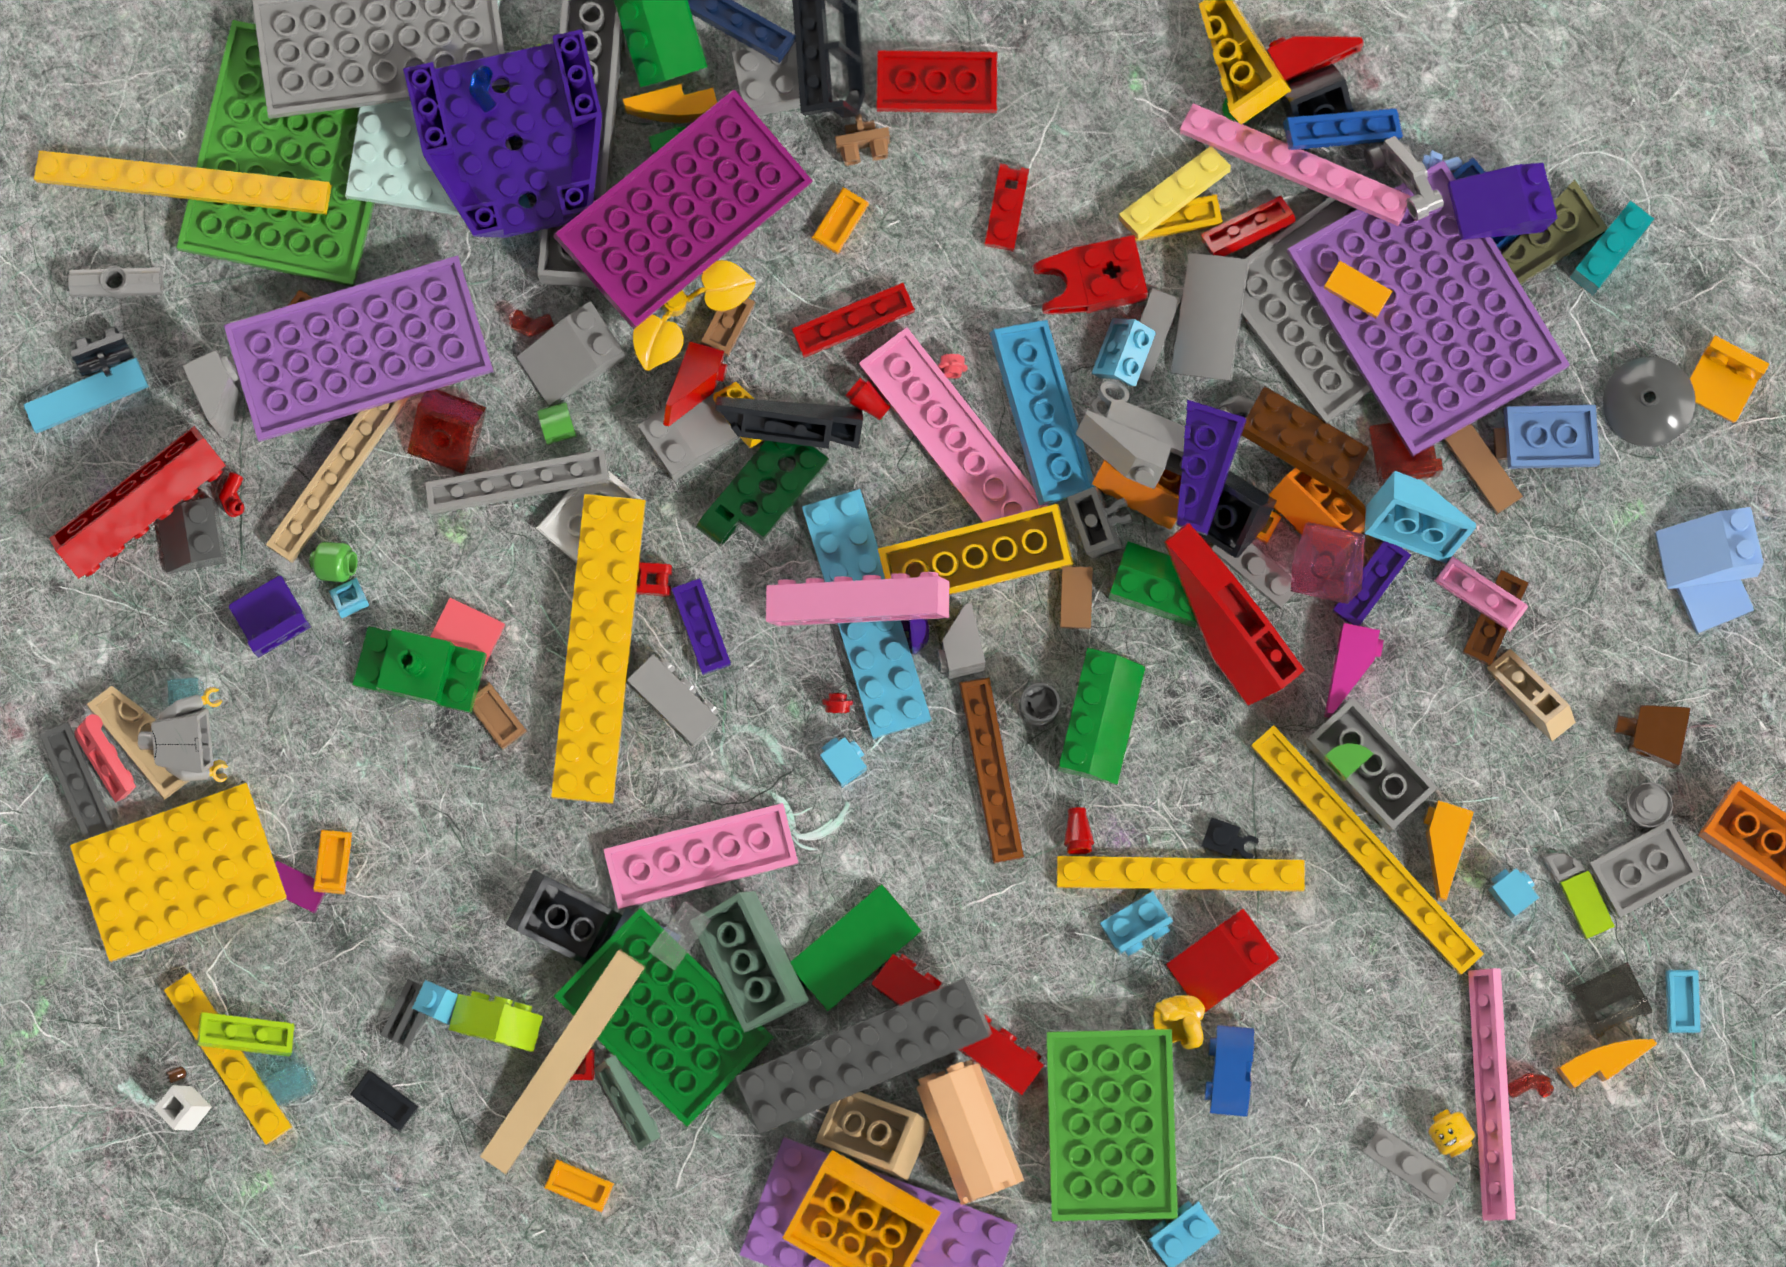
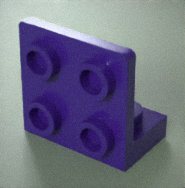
M280 575L229 604V609L249 641L247 642L258 658L312 627L284 578Z

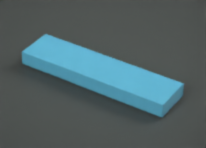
M134 358L112 367V375L106 377L102 371L23 404L34 432L38 434L148 388L149 385L138 359Z

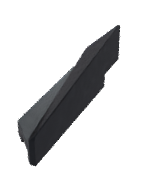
M716 397V410L721 412L731 425V429L738 437L829 449V443L832 441L859 449L863 411L857 407Z

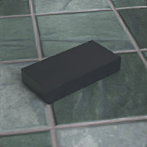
M371 1070L366 1072L350 1094L399 1132L403 1130L419 1108L418 1105Z

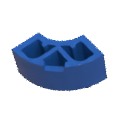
M1217 1025L1215 1038H1209L1208 1056H1213V1070L1211 1082L1206 1081L1204 1099L1210 1100V1113L1247 1117L1251 1091V1067L1254 1054V1028Z

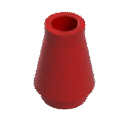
M861 377L845 395L850 400L849 404L874 416L879 421L891 408L869 380L865 382Z
M1075 807L1068 809L1064 839L1067 853L1081 855L1092 852L1094 839L1088 822L1086 808Z

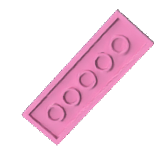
M783 803L603 849L619 910L798 864Z

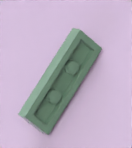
M614 1055L594 1068L595 1074L638 1150L649 1146L660 1138L655 1120L647 1113L642 1104L641 1095L633 1088L627 1077L625 1067L618 1061L616 1056Z

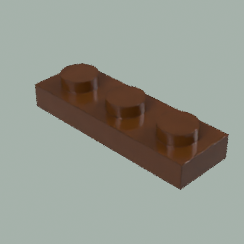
M1501 570L1495 584L1521 600L1529 582ZM1480 613L1462 654L1487 666H1491L1507 629Z

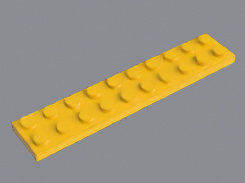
M584 494L551 798L614 804L646 501L642 499Z

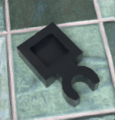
M1211 817L1201 847L1229 858L1232 851L1236 850L1243 859H1253L1254 855L1247 853L1244 845L1248 842L1257 845L1259 839L1250 835L1243 838L1239 837L1238 834L1241 827Z

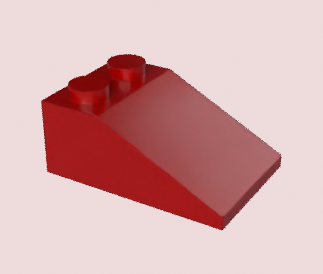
M1243 908L1165 965L1187 996L1198 998L1204 1005L1205 1012H1207L1276 963L1280 958Z

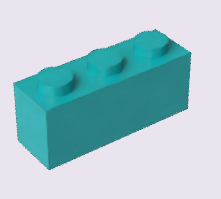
M1630 200L1569 278L1594 296L1649 228L1654 218Z

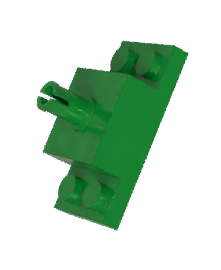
M368 626L352 685L362 689L472 714L487 654L455 646L450 641L393 628L391 631Z

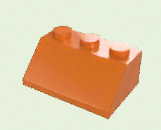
M1104 460L1092 485L1099 488L1104 494L1111 495L1118 500L1125 498L1130 509L1144 514L1156 524L1171 530L1177 521L1181 476L1165 469L1156 487L1152 489L1126 478Z
M1297 468L1288 473L1269 494L1270 497L1277 500L1274 509L1282 514L1294 526L1296 531L1304 535L1316 547V550L1330 562L1345 551L1365 531L1366 506L1348 488L1341 495Z

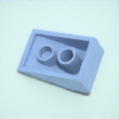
M1751 507L1719 511L1655 532L1667 589L1758 577L1764 563Z

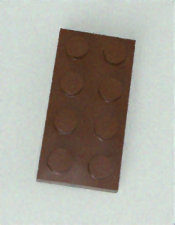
M1266 386L1263 387L1249 411L1241 436L1341 495L1347 490L1369 447L1330 424L1325 423L1320 418Z

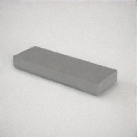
M1152 288L1140 319L1142 324L1151 328L1156 333L1138 379L1148 384L1181 298Z

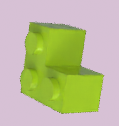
M472 991L471 996L457 995L448 1030L534 1052L543 1016L532 1013V1006L514 1002V1006H512L513 1000L498 996L494 997V1001H489L490 995Z

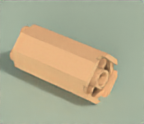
M973 1059L947 1067L946 1071L948 1074L944 1070L918 1079L920 1086L916 1087L961 1205L1024 1181L979 1063L974 1064Z

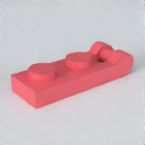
M91 714L75 729L74 735L116 803L126 798L136 788V785L134 784L132 774L129 770L125 769L118 758L116 748L113 744L109 743L101 730L103 726L102 719L97 715Z

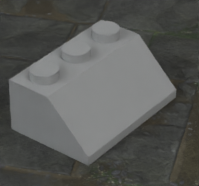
M215 350L183 365V368L207 420L223 439L229 435L243 395L239 389L242 385L237 370L230 363L227 356L222 358Z

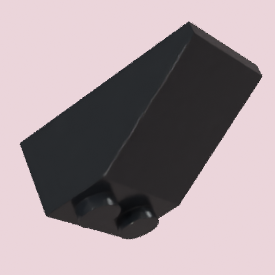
M533 870L505 925L585 965L611 938L622 914Z

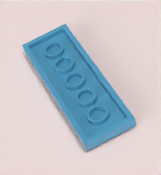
M1042 320L993 329L989 333L1039 506L1065 501L1069 496L1096 487L1092 485L1094 478L1083 440L1076 435L1078 423L1048 321Z

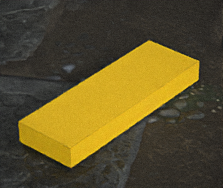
M1217 194L1194 198L1139 240L1135 237V240H1147L1212 228L1223 224Z

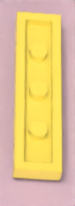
M1210 146L1119 213V221L1139 240L1231 171V165Z

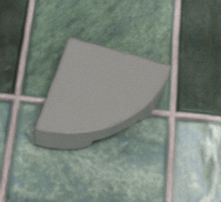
M1549 853L1541 857L1556 884L1585 869L1577 859L1566 854Z

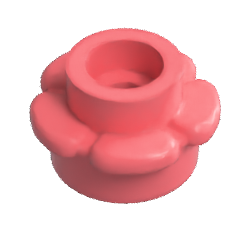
M959 354L941 356V363L938 364L944 375L951 379L961 377V373L966 372L968 366L965 365V357Z

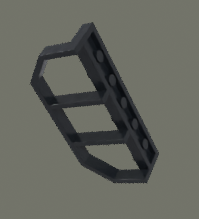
M792 0L801 113L807 116L834 111L843 118L858 116L865 97L858 0H826L843 14L846 46L839 41L828 43L825 0ZM829 53L847 66L849 94L846 102L844 100H832Z

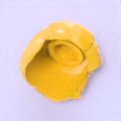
M1182 995L1165 998L1155 1005L1153 1012L1154 1029H1172V1043L1181 1041L1182 1047L1187 1050L1199 1048L1203 1043V1031L1200 1020L1204 1017L1205 1007L1194 996Z

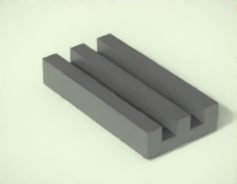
M410 979L407 980L380 1034L410 1049L426 1016L419 1012L406 1040L401 1038L414 1011L412 1007L422 985ZM411 989H416L395 1034L390 1033Z

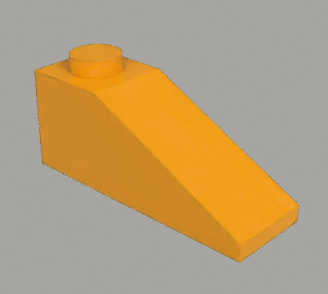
M1440 800L1434 804V807L1428 806L1423 823L1428 825L1426 839L1436 899L1443 903L1447 900L1474 812Z

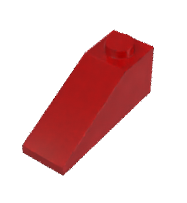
M1293 36L1287 40L1285 37H1281L1269 44L1267 53L1284 80L1288 82L1361 51L1364 41L1362 37Z
M689 342L666 403L664 426H671L714 393L718 381H724L728 366L723 363L725 351Z

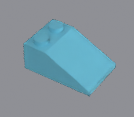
M1397 471L1392 473L1366 505L1365 534L1444 563L1448 562L1476 529L1475 522L1422 480Z

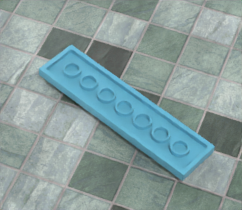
M860 489L802 506L825 582H834V577L840 576L852 577L853 581L863 580L864 575H879L881 579H885L878 545ZM901 620L837 623L872 738L876 739L931 722L930 713Z

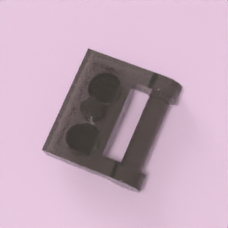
M1628 962L1570 989L1596 1039L1604 1036L1605 1031L1639 1015L1644 1017L1652 1013L1650 1003L1644 996ZM1630 995L1632 996L1635 1004L1601 1020L1597 1019L1594 1012Z

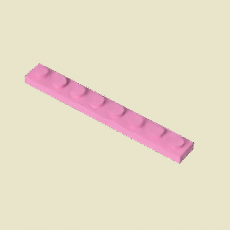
M1196 104L1191 106L1180 127V133L1396 226H1399L1408 208L1406 200L1411 196L1302 149L1289 150L1288 144L1243 124L1241 125L1236 121H1231Z
M1501 969L1468 971L1482 1218L1483 1221L1515 1220Z

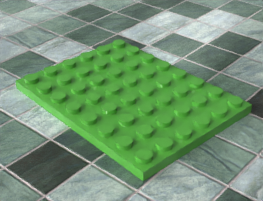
M232 20L196 168L329 182L332 186L327 215L188 199L176 248L178 251L353 287L356 283L374 208L373 202L346 199L345 196L360 107L269 119L255 24Z

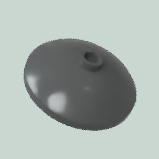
M1653 356L1635 358L1621 365L1608 380L1603 395L1604 414L1612 430L1628 443L1642 447L1661 446L1679 437L1690 424L1695 410L1694 388L1686 373L1675 363ZM1652 393L1656 399L1648 403L1644 400V395Z

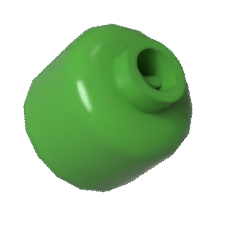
M324 541L311 553L309 563L319 580L345 582L350 576L355 574L358 559L356 553L353 552L348 544Z

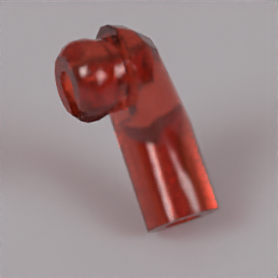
M513 310L508 317L511 328L528 337L535 336L555 326L549 313L533 319L524 315L522 310Z
M1526 1073L1507 1084L1508 1093L1513 1099L1528 1090H1537L1541 1097H1548L1554 1092V1087L1551 1084L1552 1080L1547 1075Z

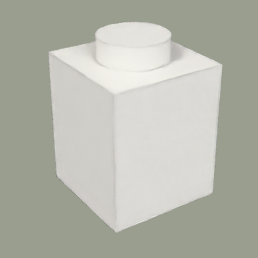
M172 1085L154 1110L173 1130H194L212 1106L193 1086Z

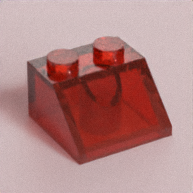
M438 389L427 391L417 406L407 453L464 474L481 433L487 407Z

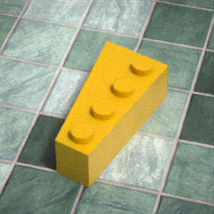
M1204 0L1199 4L1208 38L1211 41L1214 60L1220 72L1221 84L1227 96L1228 108L1233 117L1242 125L1289 93L1291 89L1235 0Z

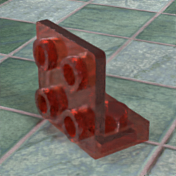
M1391 423L1370 426L1369 433L1379 486H1382L1394 471L1419 480L1440 476L1443 471L1442 459H1436L1434 445L1411 457Z

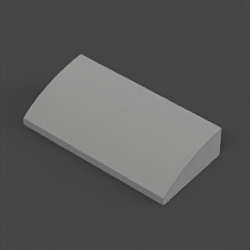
M1189 253L1171 368L1172 374L1231 382L1249 260Z

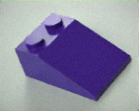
M1543 162L1513 165L1447 183L1461 240L1543 233L1558 219Z

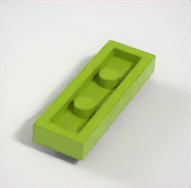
M202 1012L199 1018L197 1046L290 1057L292 1054L295 1023Z

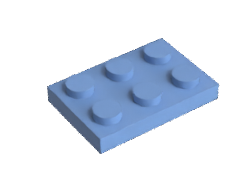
M1596 405L1508 406L1504 409L1508 469L1597 467L1600 465Z

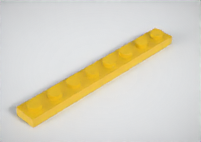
M1057 856V888L1304 892L1305 860Z

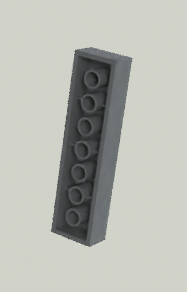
M968 976L746 1070L735 1077L759 1134H762L987 1038L992 1034V1031Z

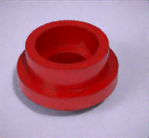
M829 693L828 698L822 699V704L825 705V712L849 713L853 700L847 699V693Z

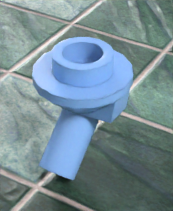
M1431 150L1430 155H1424L1422 163L1425 165L1426 170L1441 162L1443 155ZM1459 157L1444 161L1450 171L1462 166V161Z

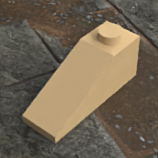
M1511 649L1495 660L1491 666L1487 667L1491 675L1530 721L1552 742L1576 723L1570 705Z

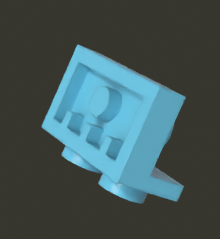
M1112 318L1092 374L1099 378L1117 379L1129 386H1136L1155 337V331L1136 319Z
M1152 891L1102 921L1100 925L1118 955L1126 952L1130 956L1142 949L1144 946L1141 942L1150 936L1157 940L1170 932L1168 926L1173 923V920L1167 915Z
M1187 1201L1177 1209L1178 1218L1169 1224L1163 1220L1149 1230L1153 1236L1148 1239V1242L1167 1267L1177 1266L1220 1233L1199 1202L1192 1205L1190 1201Z

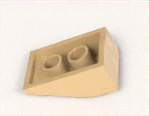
M858 1092L830 1105L815 1142L908 1181L931 1125L927 1119L915 1112Z

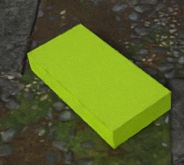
M1589 870L1559 883L1585 940L1615 927Z

